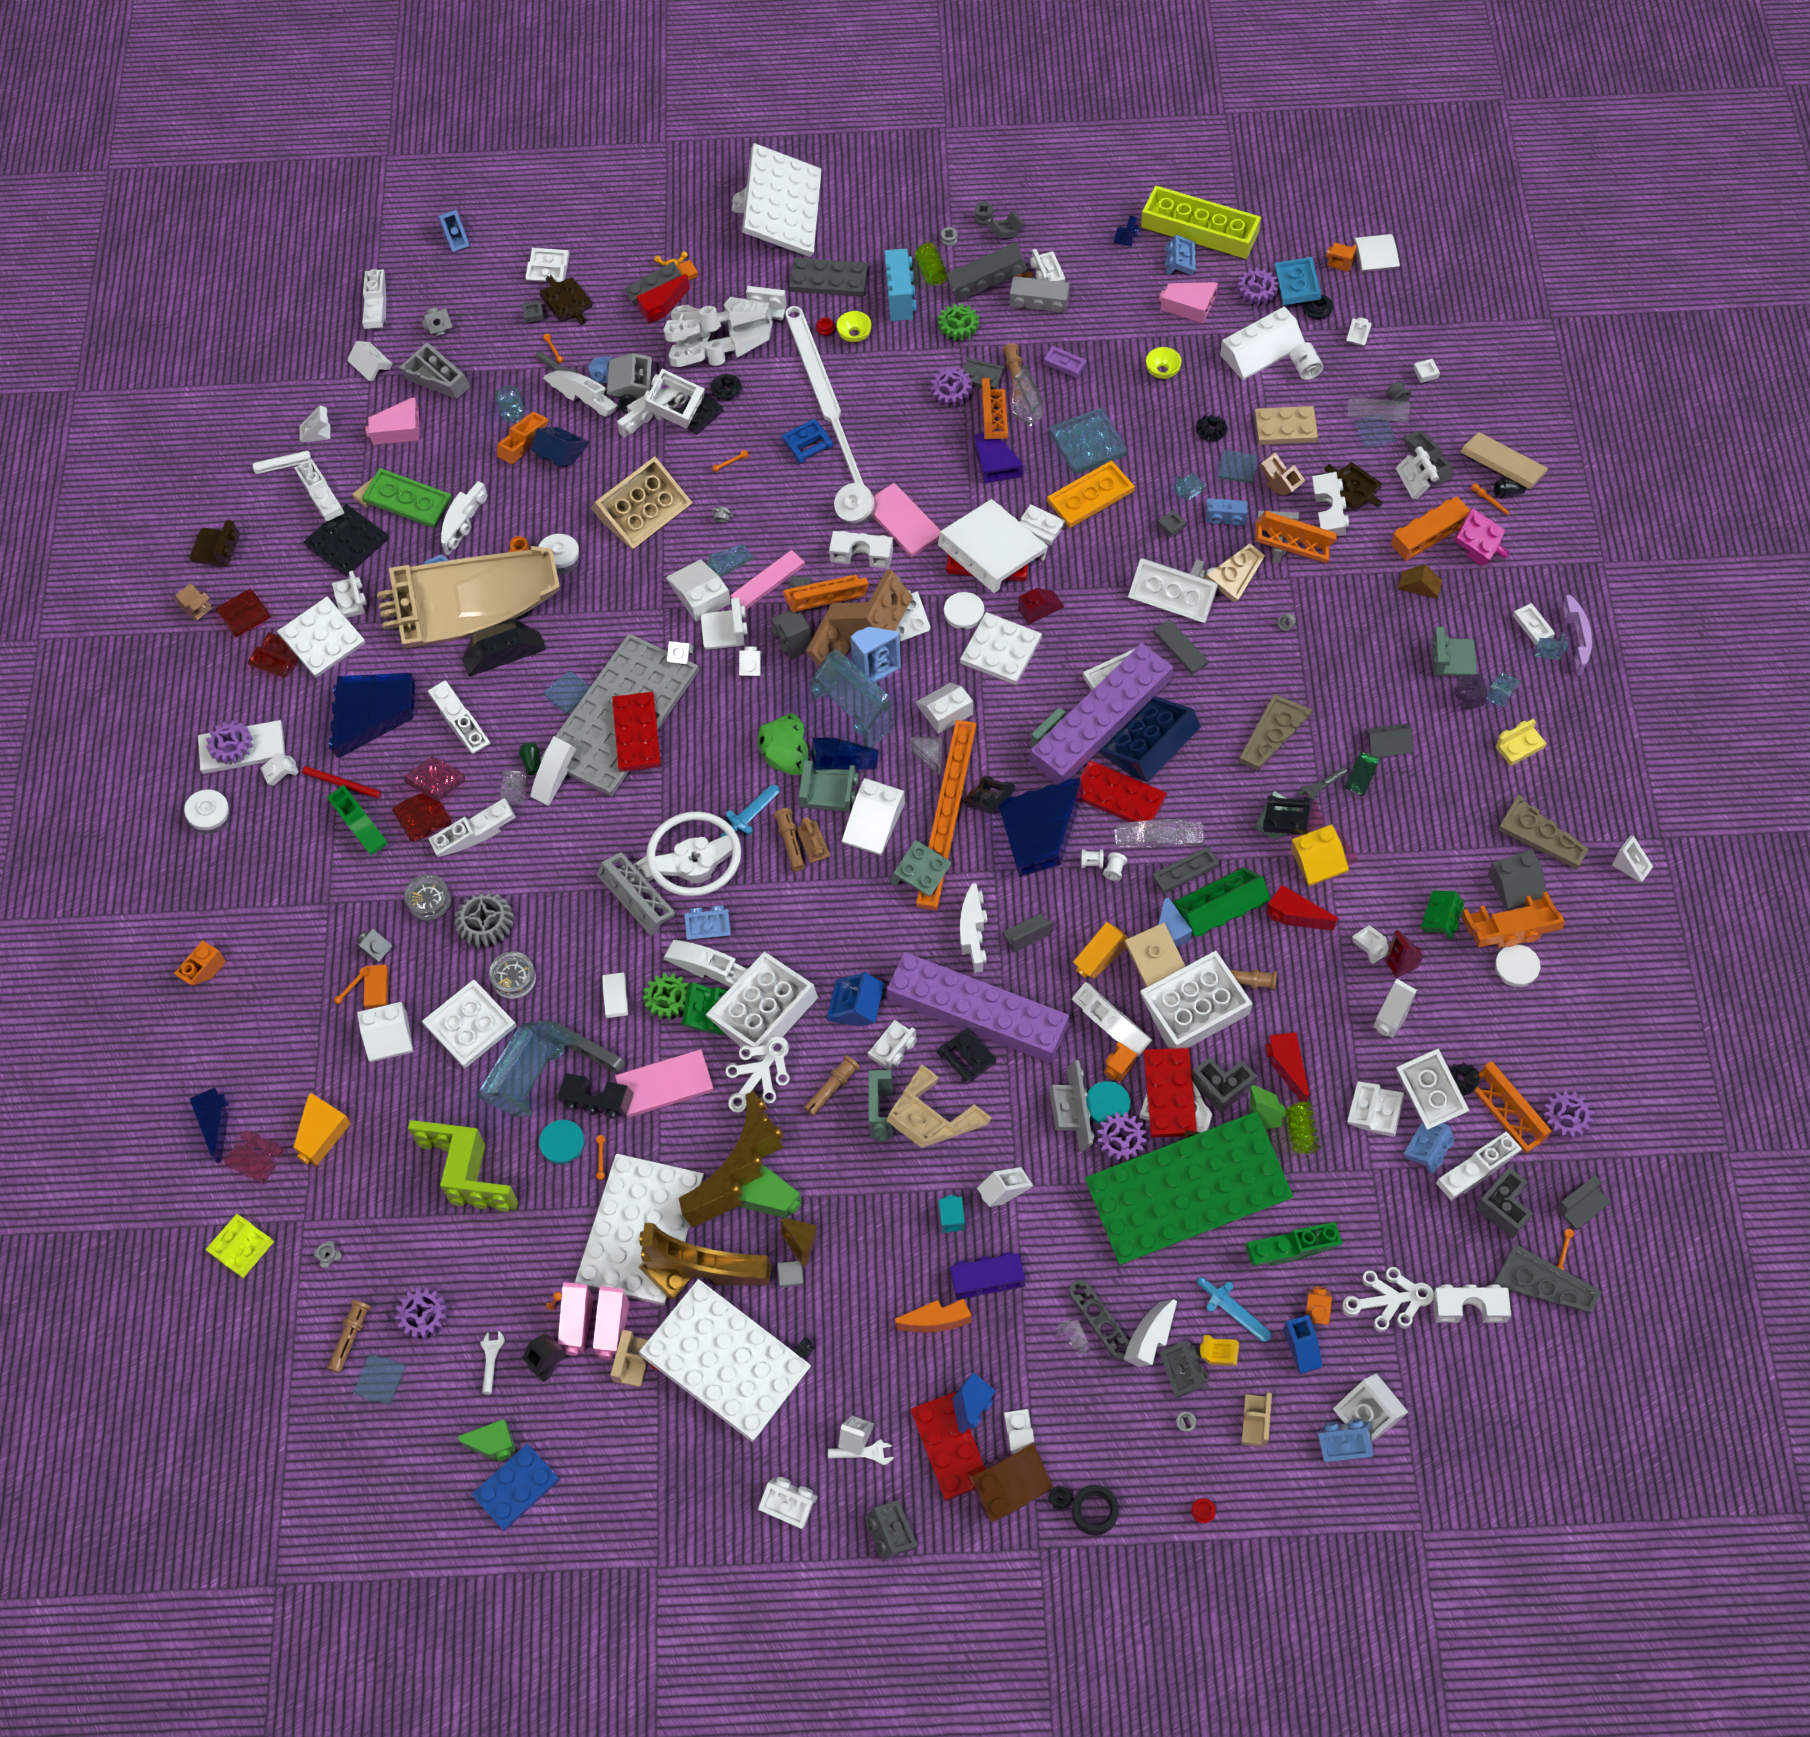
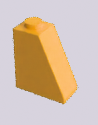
M1106 922L1073 961L1078 966L1076 971L1085 978L1090 976L1095 979L1127 948L1124 941L1129 939V937L1116 926Z
M312 1093L308 1095L293 1147L297 1151V1158L307 1165L310 1162L317 1167L351 1123L345 1114Z

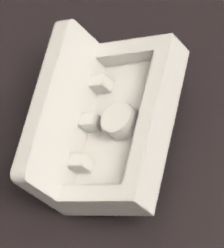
M1033 249L1030 265L1032 269L1035 268L1036 279L1065 282V276L1054 252L1039 255L1037 250Z

